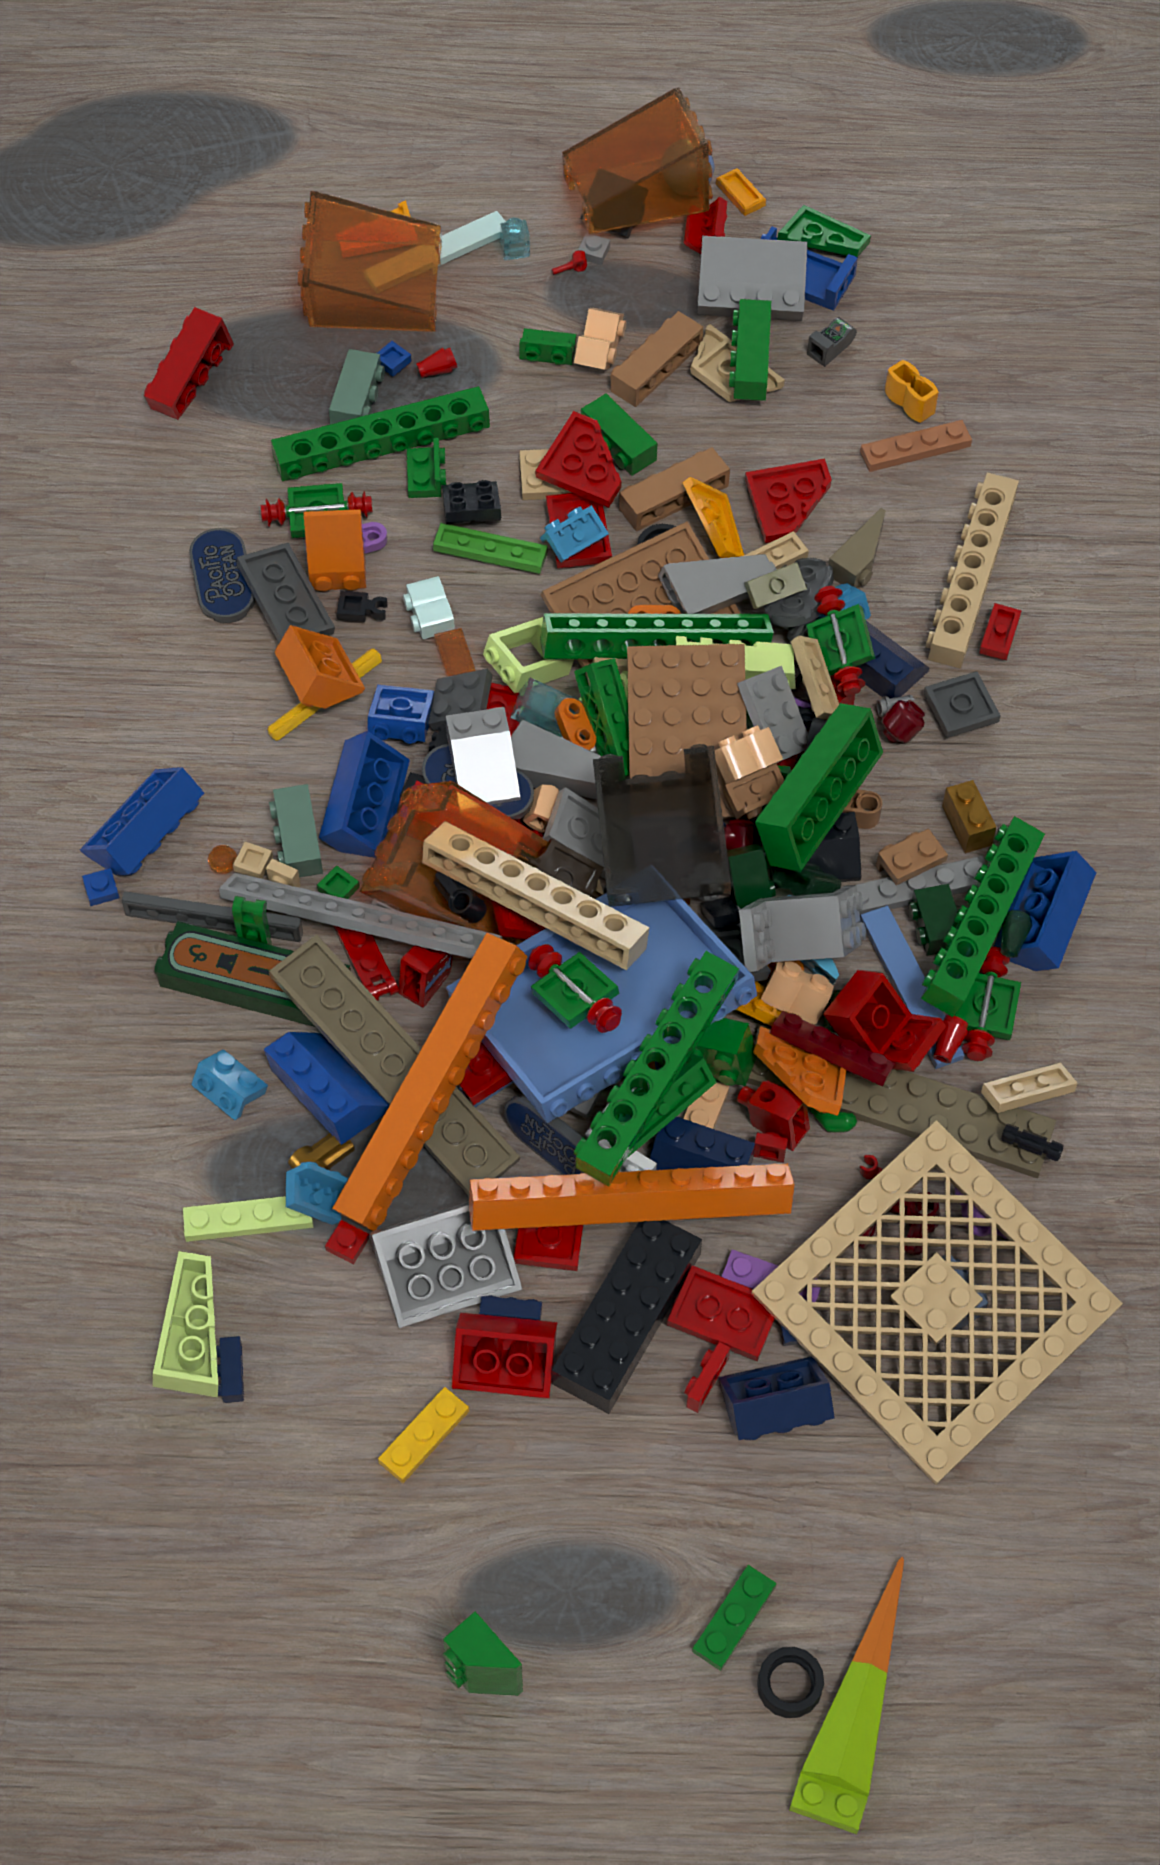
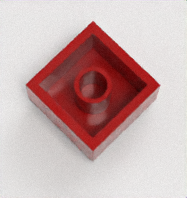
M857 970L823 1014L839 1037L852 1040L860 1047L882 1055L912 1017V1014L883 973Z

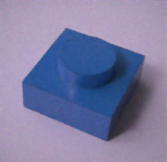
M393 341L377 352V354H380L381 366H385V371L391 376L396 375L412 362L411 354Z
M111 868L82 876L90 906L120 898Z

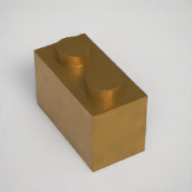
M974 780L947 787L942 808L964 853L991 846L997 826Z

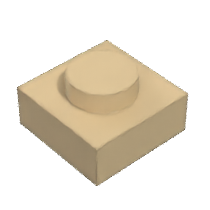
M244 842L233 864L234 872L262 879L267 865L273 858L272 850Z
M271 859L266 867L269 881L300 887L297 869Z

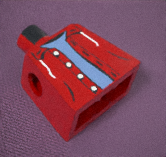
M417 945L412 947L401 958L398 994L424 1008L449 976L453 955L430 948H422Z

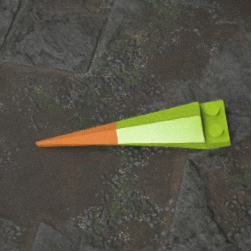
M903 1557L897 1562L805 1761L789 1811L856 1835L870 1792L904 1566Z

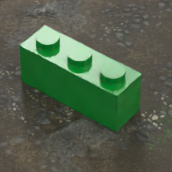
M607 393L581 408V414L598 421L603 439L607 443L611 456L619 468L625 469L633 476L657 461L658 443Z

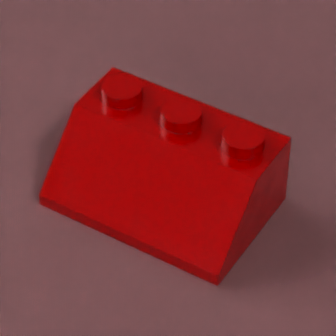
M460 1312L455 1335L452 1389L549 1399L558 1322Z

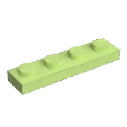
M286 1196L183 1208L186 1242L313 1228V1217L287 1208Z

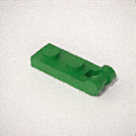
M235 896L232 914L238 937L272 945L266 914L267 901L256 899L255 902L246 901L245 897Z

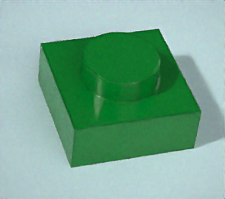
M337 865L317 884L318 892L349 899L360 888L359 881Z

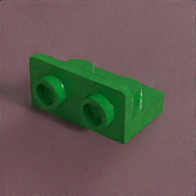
M524 328L523 337L520 338L519 342L520 360L572 365L577 334Z
M433 438L434 447L407 448L408 498L441 497V486L446 485V469H440V464H445V448H439V438Z

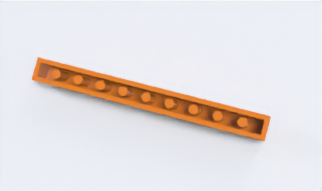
M485 934L332 1209L371 1231L377 1230L378 1226L384 1222L389 1206L394 1197L401 1192L404 1179L409 1170L416 1165L419 1152L424 1143L432 1136L434 1125L441 1113L447 1109L449 1098L456 1086L462 1082L468 1064L477 1055L483 1037L493 1026L498 1010L502 1003L508 999L513 983L525 968L528 956L518 946L492 934Z
M788 1163L618 1172L610 1186L603 1184L586 1173L470 1180L469 1214L472 1231L791 1214L795 1184Z

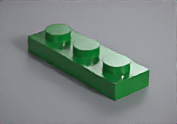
M747 1565L694 1645L692 1652L721 1671L771 1596L777 1583L750 1565Z

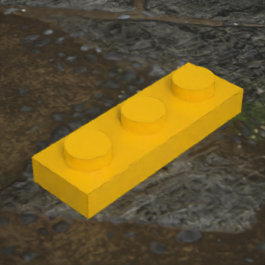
M444 1387L378 1458V1463L401 1483H404L470 1412L469 1406Z

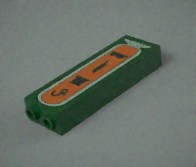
M177 921L174 930L168 932L165 941L166 950L163 957H158L154 969L160 987L315 1027L269 976V971L294 951ZM344 964L351 971L350 965Z

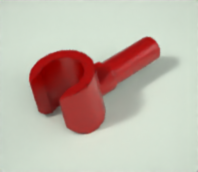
M582 250L575 251L572 254V261L552 268L553 275L571 269L577 272L585 271L587 268L585 252Z
M864 1156V1162L873 1167L865 1168L860 1166V1173L865 1179H873L883 1169L878 1167V1161L875 1156Z

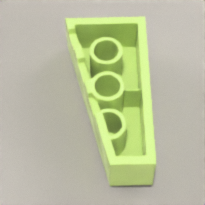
M676 636V645L714 644L712 643V638H700V642H687L685 636ZM729 640L728 644L744 643L741 640ZM756 642L753 646H746L745 644V680L782 666L790 689H796L792 644Z
M178 1252L153 1369V1387L218 1398L211 1256Z

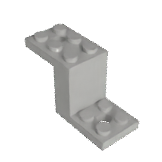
M846 885L833 893L760 898L740 909L744 965L748 971H759L771 962L845 957L861 946L862 940L866 938V928L864 922H860L859 910L863 909V898L861 892H857V885Z

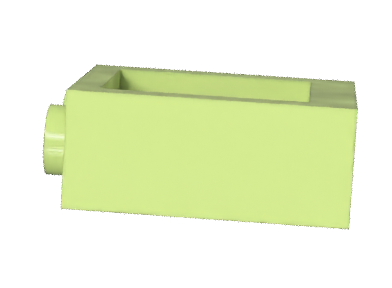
M543 617L489 634L483 655L514 693L564 677L570 673L574 659H545L523 667L509 650L531 642L543 657L540 643Z

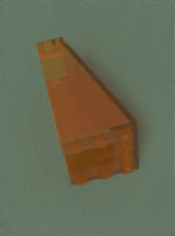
M678 87L563 151V176L569 190H575V184L582 197L583 221L589 234L709 211V200L713 198L712 188L709 184V178H712V167L709 162V156L712 155V146L710 140L705 138L703 126L697 123L695 111L690 109L688 97H684Z
M310 191V202H305L304 207L307 224H303L302 238L303 241H306L305 247L300 249V262L304 266L303 270L298 271V286H301V301H304L303 315L308 316L309 327L436 332V286L438 264H441L442 251L441 225L321 192Z
M453 781L410 786L403 792L400 798L401 805L397 814L388 823V833L385 839L379 843L375 850L376 858L372 866L363 875V885L360 892L400 912L500 935L491 899L473 890L479 898L485 901L487 906L486 914L481 921L473 924L468 923L449 909L448 902L433 883L435 881V874L438 871L422 863L424 840L446 821L515 858L520 856L519 852L521 850L537 858L543 853L548 841ZM502 936L503 940L510 943L516 939L514 945L525 941V939Z

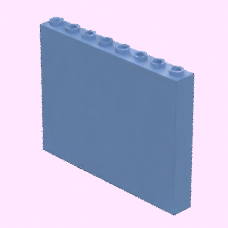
M652 866L596 899L650 927L646 950L627 970L547 928L516 945L528 956L525 968L517 976L511 987L508 999L502 1003L495 1016L493 1026L486 1032L481 1042L547 1123L563 1116L568 1110L583 1101L591 1099L596 1093L610 1085L616 1084L624 1077L623 1073L628 1063L632 1059L637 1061L642 1053L639 1048L646 1035H653L658 1026L655 1023L664 1008L669 1010L674 1001L671 1000V997L679 983L685 985L690 977L687 975L690 965L695 958L700 960L705 951L739 968L737 982L711 1024L723 1019L728 1013L738 1007L748 1004L757 996L754 976ZM549 944L553 947L554 952L562 955V964L578 952H581L618 986L620 993L612 999L613 1006H618L622 1011L621 1021L617 1028L606 1033H600L596 1029V1025L590 1024L587 1018L572 1029L563 1023L532 993L531 986L542 979L537 975V971L531 970L528 966L532 950L538 946ZM460 979L446 987L449 998L454 992ZM706 986L696 987V990L701 993L711 991ZM682 1011L680 1013L684 1018H693L695 1016L691 1011ZM674 1036L664 1038V1041L669 1044L679 1042L678 1038Z

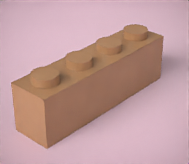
M679 311L672 318L666 319L657 332L650 334L643 345L638 349H634L628 356V359L612 370L610 375L611 392L632 406L637 407L698 349L700 342L703 341V326Z
M713 447L703 452H697L691 458L675 463L668 469L658 474H652L647 479L635 485L627 486L623 491H620L619 510L637 532L693 504L682 483L687 478L692 477L720 491L729 487L730 468Z

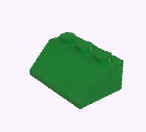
M476 1611L443 1638V1656L446 1659L444 1665L448 1669L445 1673L457 1688L463 1685L469 1693L518 1696L523 1692L522 1663Z

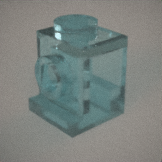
M513 217L508 219L507 222L500 223V244L504 260L530 257V234L526 220ZM521 243L522 247L509 248V244Z

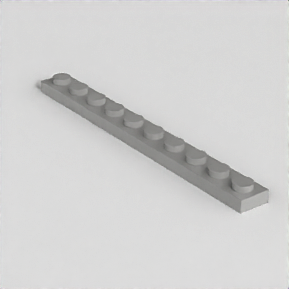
M983 856L935 866L897 886L890 877L857 884V892H861L863 898V909L859 910V915L887 905L889 909L908 906L916 889L949 884L952 895L968 892L972 884L976 886L978 881L974 880V877L981 865L985 864ZM838 889L831 890V891H826V892H822V893H818V894L833 893V892H835V891L838 890ZM708 919L702 920L713 933L741 930L740 923L715 928Z
M235 872L219 888L220 897L223 899L234 901L235 896L245 897L246 901L265 900L267 901L266 909L471 959L485 934L488 933ZM492 934V935H494V936H496V937L502 939V936H501V935Z

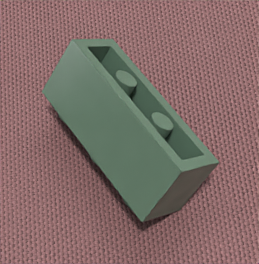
M353 349L348 350L329 408L330 424L372 414L371 404L376 402L378 397L377 385L378 382L383 381L385 366H381L380 354Z
M308 784L273 789L275 801L269 802L272 819L278 818L279 826H273L276 844L282 843L283 847L282 851H277L279 862L297 869L299 877L323 874Z

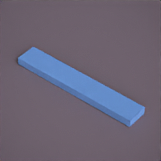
M888 905L861 914L860 922H864L869 940L895 991L910 1013L937 1017L944 1020L945 1015L943 1011L921 999L926 988L922 985L925 976ZM936 1043L927 1053L935 1069L963 1060L965 1055L960 1046L954 1054L951 1063L940 1062L933 1057Z

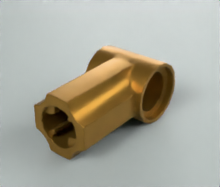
M329 1133L313 1146L306 1145L299 1148L290 1157L288 1164L294 1169L303 1162H315L318 1166L330 1170V1168L352 1153L355 1148L351 1140L341 1145Z

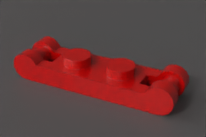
M333 925L359 981L378 1001L379 997L389 993L391 996L399 993L397 983L391 975L373 935ZM379 980L383 981V983H380L375 986L373 984L374 982H377Z

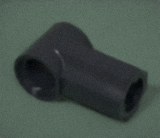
M438 871L435 874V881L433 883L448 902L449 909L468 923L473 924L481 921L487 911L485 901L479 898L471 888Z

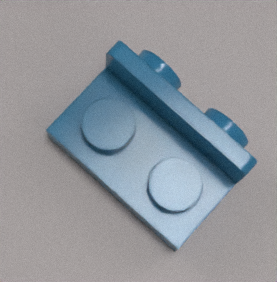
M592 505L584 510L580 506L567 514V520L560 523L557 519L544 527L546 532L540 539L542 543L548 541L561 563L609 535Z

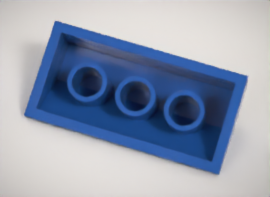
M369 731L345 740L319 839L342 853L379 859L385 858L410 759Z
M183 767L155 769L84 844L80 851L105 869L111 868L114 875H132L142 866L141 861L147 854H152L161 846L160 840L166 834H170L180 825L179 820L198 806V800L204 792Z
M1077 851L1034 857L1009 908L994 947L1003 949L1009 955L1011 963L1030 970L1058 969L1097 872Z
M288 1032L264 1048L271 1071L341 1145L385 1115L390 1106L361 1078L321 1033Z

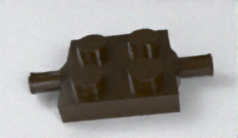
M554 839L549 840L543 853L537 858L524 850H521L519 852L520 856H517V859L594 899L603 895L596 891L598 879L605 867Z

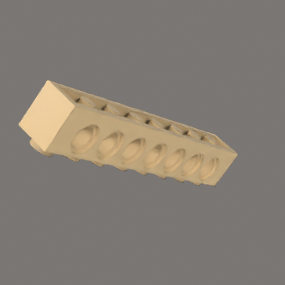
M987 473L984 483L978 482L974 498L978 499L977 504H971L967 518L971 520L970 525H964L961 535L964 545L957 546L954 561L958 563L956 567L951 566L947 582L951 583L949 589L944 587L940 599V604L944 606L942 610L937 609L934 617L933 626L937 628L935 632L930 631L925 648L930 649L928 658L930 661L960 669L962 667L1013 507L1019 480Z
M446 821L424 840L422 863L625 970L647 948L650 927Z

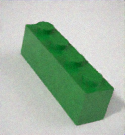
M740 299L739 310L733 311V326H738V330H732L731 346H736V351L731 350L730 367H735V371H730L729 388H734V399L766 401L772 301Z

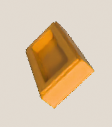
M738 168L716 178V185L744 216L766 206V199Z

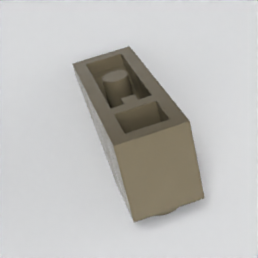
M880 508L829 558V565L833 568L835 581L840 584L848 583L857 589L861 585L865 586L870 581L873 575L872 568L883 529L886 510Z

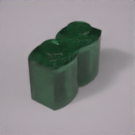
M807 862L801 872L776 867L772 877L776 885L783 889L791 890L794 896L833 893L840 889L842 885L836 876L824 873L819 866Z

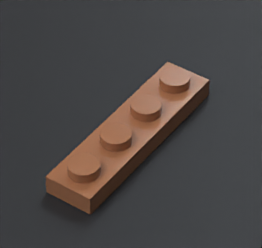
M963 420L862 444L860 453L869 472L971 447L972 438Z

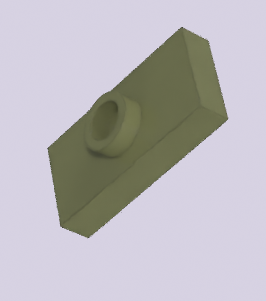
M797 562L744 582L754 609L807 589Z

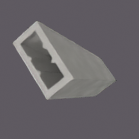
M766 554L669 563L662 567L658 577L672 605L678 608L682 614H711L749 598L744 582L776 570L773 562H769Z
M525 720L521 721L511 736L516 769L523 772L530 779L534 788L544 784L555 786L560 791L566 787L579 796L601 800L606 791L610 792L617 781L615 762Z

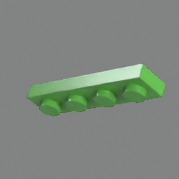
M440 523L433 543V551L541 574L548 553V546Z

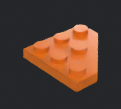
M760 1026L756 1035L753 1053L808 1107H812L821 1113H830L838 1116L842 1106L846 1069L770 1034V1029Z

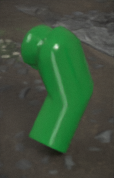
M812 1107L810 1109V1112L827 1132H848L857 1124L856 1116L851 1112H839L838 1116L830 1113H821Z

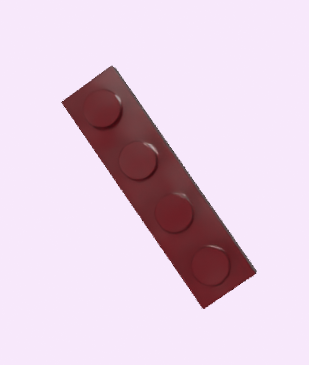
M782 1011L773 1023L770 1031L771 1035L882 1087L895 1066V1062L888 1060L884 1055L862 1048L856 1042L843 1039L831 1033L825 1027L815 1026L794 1013Z

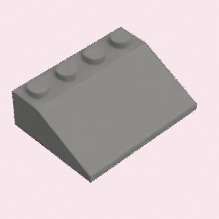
M702 236L697 315L733 317V311L739 310L740 299L772 301L771 319L802 321L805 302L807 242Z
M469 1201L369 1232L378 1266L399 1328L481 1303V1296L493 1295L500 1297L522 1290L505 1229L472 1231Z

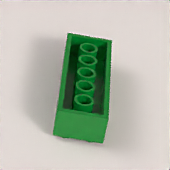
M840 703L833 714L829 716L820 732L814 737L808 749L801 755L793 770L786 776L780 788L773 794L765 809L758 815L755 823L770 866L801 872L882 756L883 749L871 708Z

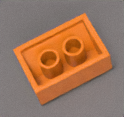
M292 625L289 626L277 646L275 654L302 704L308 707L316 706L326 709L363 693L365 687L338 638Z

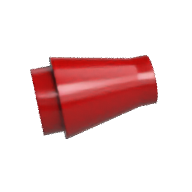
M442 347L421 362L416 363L421 378L452 373L453 369L458 368L450 347L447 349Z
M945 1015L943 1022L947 1027L936 1042L933 1057L940 1062L951 1063L954 1054L969 1033L967 1030L968 1023L957 1016Z

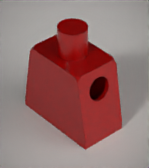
M770 1081L762 1082L757 1090L748 1086H744L740 1090L737 1102L748 1107L752 1126L762 1133L774 1132L781 1137L788 1138L787 1149L793 1152L810 1130L807 1105L794 1092Z

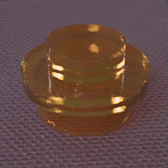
M218 845L212 849L208 856L209 867L212 871L219 874L229 873L234 870L233 864L237 854L227 845Z

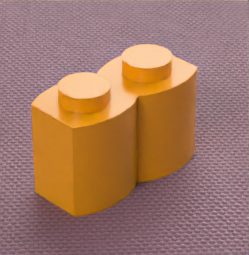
M901 360L890 367L887 372L885 393L888 398L895 404L903 406L905 413L917 422L921 423L935 414L939 393L935 384L929 379L920 376L916 367L905 360Z

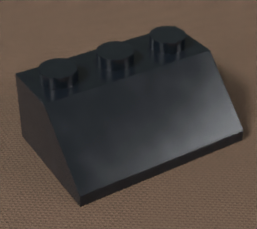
M855 812L841 813L801 872L771 866L770 874L775 889L861 881L860 837Z

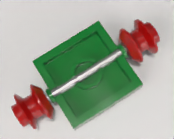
M342 483L288 487L289 506H286V509L284 502L280 498H278L276 504H270L268 499H266V505H261L262 522L268 521V527H270L272 521L277 520L282 526L286 520V514L287 518L290 517L291 538L305 537L304 512L361 509V513L364 514L366 519H368L367 513L373 512L371 496H366L365 491H363L362 497H356L351 492L348 496V503L344 501Z
M826 586L819 590L814 599L816 602L821 603L817 608L818 613L827 616L806 624L809 638L818 639L829 675H834V680L841 682L836 688L837 691L844 693L846 696L858 694L861 688L865 686V681L858 679L862 674V669L855 666L875 659L863 608L857 604L842 610L845 607V602L839 599L843 594L842 590L834 586Z
M549 944L538 946L532 950L528 966L531 970L537 971V975L542 978L531 986L532 993L563 1023L572 1029L587 1018L590 1024L596 1025V1029L600 1033H606L617 1028L621 1021L622 1011L618 1006H613L612 999L620 993L618 986L581 952H578L562 964V955L554 952L553 947Z
M999 947L990 948L965 1002L954 1015L968 1023L967 1030L969 1033L965 1038L968 1043L963 1044L962 1050L969 1059L974 1061H983L992 1056L993 1051L989 1046L994 1044V1037L1010 1040L1013 1032L1022 982L999 978L1007 975L1008 969L1005 965L1010 962L1009 955Z

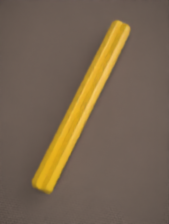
M372 648L352 663L359 678L381 663V655L376 649ZM300 702L268 726V734L275 741L280 740L318 711L320 707H308Z

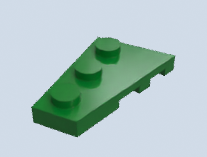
M803 205L778 232L777 240L807 242V247L858 257L870 244L871 235Z

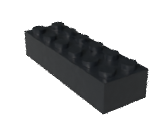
M666 1220L638 1222L552 1368V1385L610 1414L681 1290L691 1266L695 1265L701 1255L702 1239Z

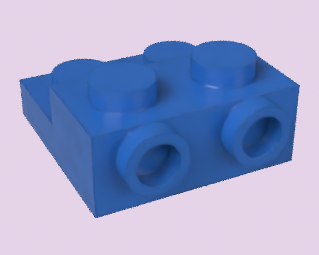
M378 684L368 714V731L381 740L388 738L402 739L409 744L416 741L425 742L429 729L428 723L434 691Z

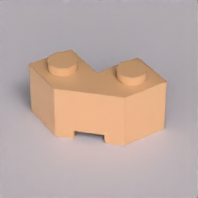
M589 308L584 335L578 338L574 363L604 370L610 368V365H613L616 359V348L619 338L624 336L626 330V321L623 320L624 314L598 308Z

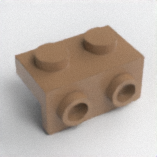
M777 763L723 786L722 790L736 819L747 816L748 820H751L762 813L763 808L767 806L773 794L777 792L785 780Z
M928 828L920 833H911L905 840L895 845L889 844L882 848L878 853L876 868L879 872L885 870L897 886L946 862L948 854Z

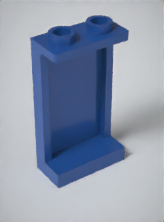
M772 226L768 233L763 234L760 239L777 240V228ZM807 250L805 300L834 311L856 275L858 257L848 254L844 262L841 263Z

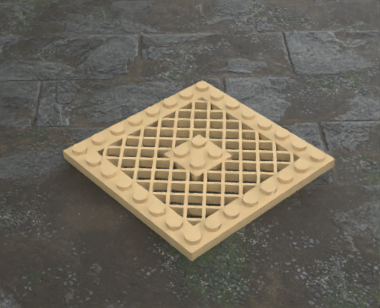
M937 1120L755 1287L751 1293L935 1485L959 1464L1123 1304ZM936 1167L941 1173L931 1171ZM922 1180V1194H908ZM927 1180L945 1181V1195L927 1194ZM950 1182L963 1195H950ZM905 1201L922 1202V1216H905ZM899 1202V1215H885ZM927 1202L945 1203V1217L927 1216ZM950 1203H967L968 1218L950 1217ZM973 1205L986 1218H973ZM876 1223V1237L862 1236ZM882 1223H899V1238L881 1237ZM904 1223L922 1224V1238H904ZM927 1224L945 1225V1239H927ZM950 1225H968V1240L950 1239ZM973 1226H990L991 1241L974 1240ZM997 1229L1009 1241H997ZM853 1244V1258H838ZM858 1244H875L876 1259H858ZM881 1245H899V1260L881 1259ZM904 1245L922 1246V1261L904 1260ZM927 1246L945 1247V1260L936 1252L927 1261ZM951 1247L968 1248V1262H951ZM974 1248H991V1263H975ZM997 1249H1014V1264L997 1263ZM1020 1251L1033 1264H1020ZM835 1265L853 1266V1281L835 1280ZM830 1266V1280H815ZM858 1266L876 1267V1282L858 1281ZM881 1267L899 1268V1282H881ZM904 1268H919L904 1282ZM955 1270H968V1283ZM974 1270L991 1271V1286L974 1285ZM997 1271H1014V1286H997ZM1020 1272H1037V1287H1020ZM1043 1274H1044L1057 1288H1047V1287H1044V1286H1043ZM806 1287L807 1301L800 1295ZM812 1287L830 1288V1303L812 1302ZM835 1288H853V1303H835ZM858 1289H876V1304H858ZM881 1289L896 1290L890 1296V1300L895 1305L881 1304ZM978 1293H991V1308H976L983 1301V1298ZM997 1293L1014 1294V1309L997 1308ZM1020 1294L1037 1295L1038 1310L1021 1309ZM1044 1295L1061 1296V1311L1044 1310ZM1067 1298L1074 1304L1068 1311ZM815 1310H829V1324ZM835 1310L853 1311L852 1326H835ZM858 1311L876 1312V1327L858 1326ZM881 1312L899 1313V1328L881 1327ZM904 1314L918 1328H904ZM968 1315V1330H953ZM974 1315L991 1316V1331L974 1330ZM997 1316L1015 1317V1332L998 1331ZM1021 1317H1038V1333L1021 1332ZM1044 1318H1059L1044 1333ZM838 1333L852 1334V1348ZM858 1334H875V1350L858 1349ZM881 1335H899V1351L881 1350ZM904 1336H922V1352L904 1351ZM945 1337V1352H928V1338L937 1345ZM951 1337L968 1338V1353H951ZM974 1338L992 1339V1354L974 1353ZM998 1339H1015V1355L998 1354ZM1021 1340H1036L1021 1355ZM861 1357H875V1371ZM881 1358H899V1374L881 1373ZM904 1358L922 1359V1375L904 1374ZM928 1359L945 1360V1375H928ZM951 1360L968 1361L969 1376H951ZM974 1361H992V1377L974 1376ZM998 1362H1013L998 1377ZM884 1381H899L898 1395ZM904 1381L922 1382V1398L904 1397ZM928 1382L945 1383V1399L928 1398ZM951 1383L969 1384V1399H951ZM975 1384H990L975 1399ZM908 1405H922V1420ZM928 1405L945 1406V1422L928 1421ZM951 1406L966 1407L951 1422ZM931 1429L944 1430L941 1431L938 1435H936Z

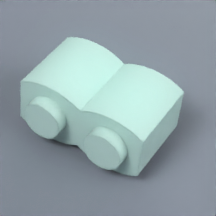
M439 576L406 585L407 594H403V600L406 610H412L413 612L410 618L414 632H420L422 639H427L455 631L454 617Z

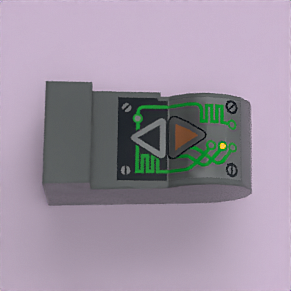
M837 317L828 327H825L820 332L815 331L809 336L807 355L825 367L852 343L857 330L840 317ZM819 348L823 350V355L817 352Z

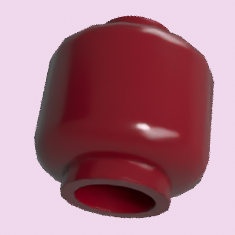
M898 700L882 717V723L885 727L883 729L884 735L892 742L897 740L903 743L910 742L923 729L925 713L911 700L907 702Z

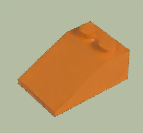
M361 509L304 512L308 575L314 590H355L366 588V557Z

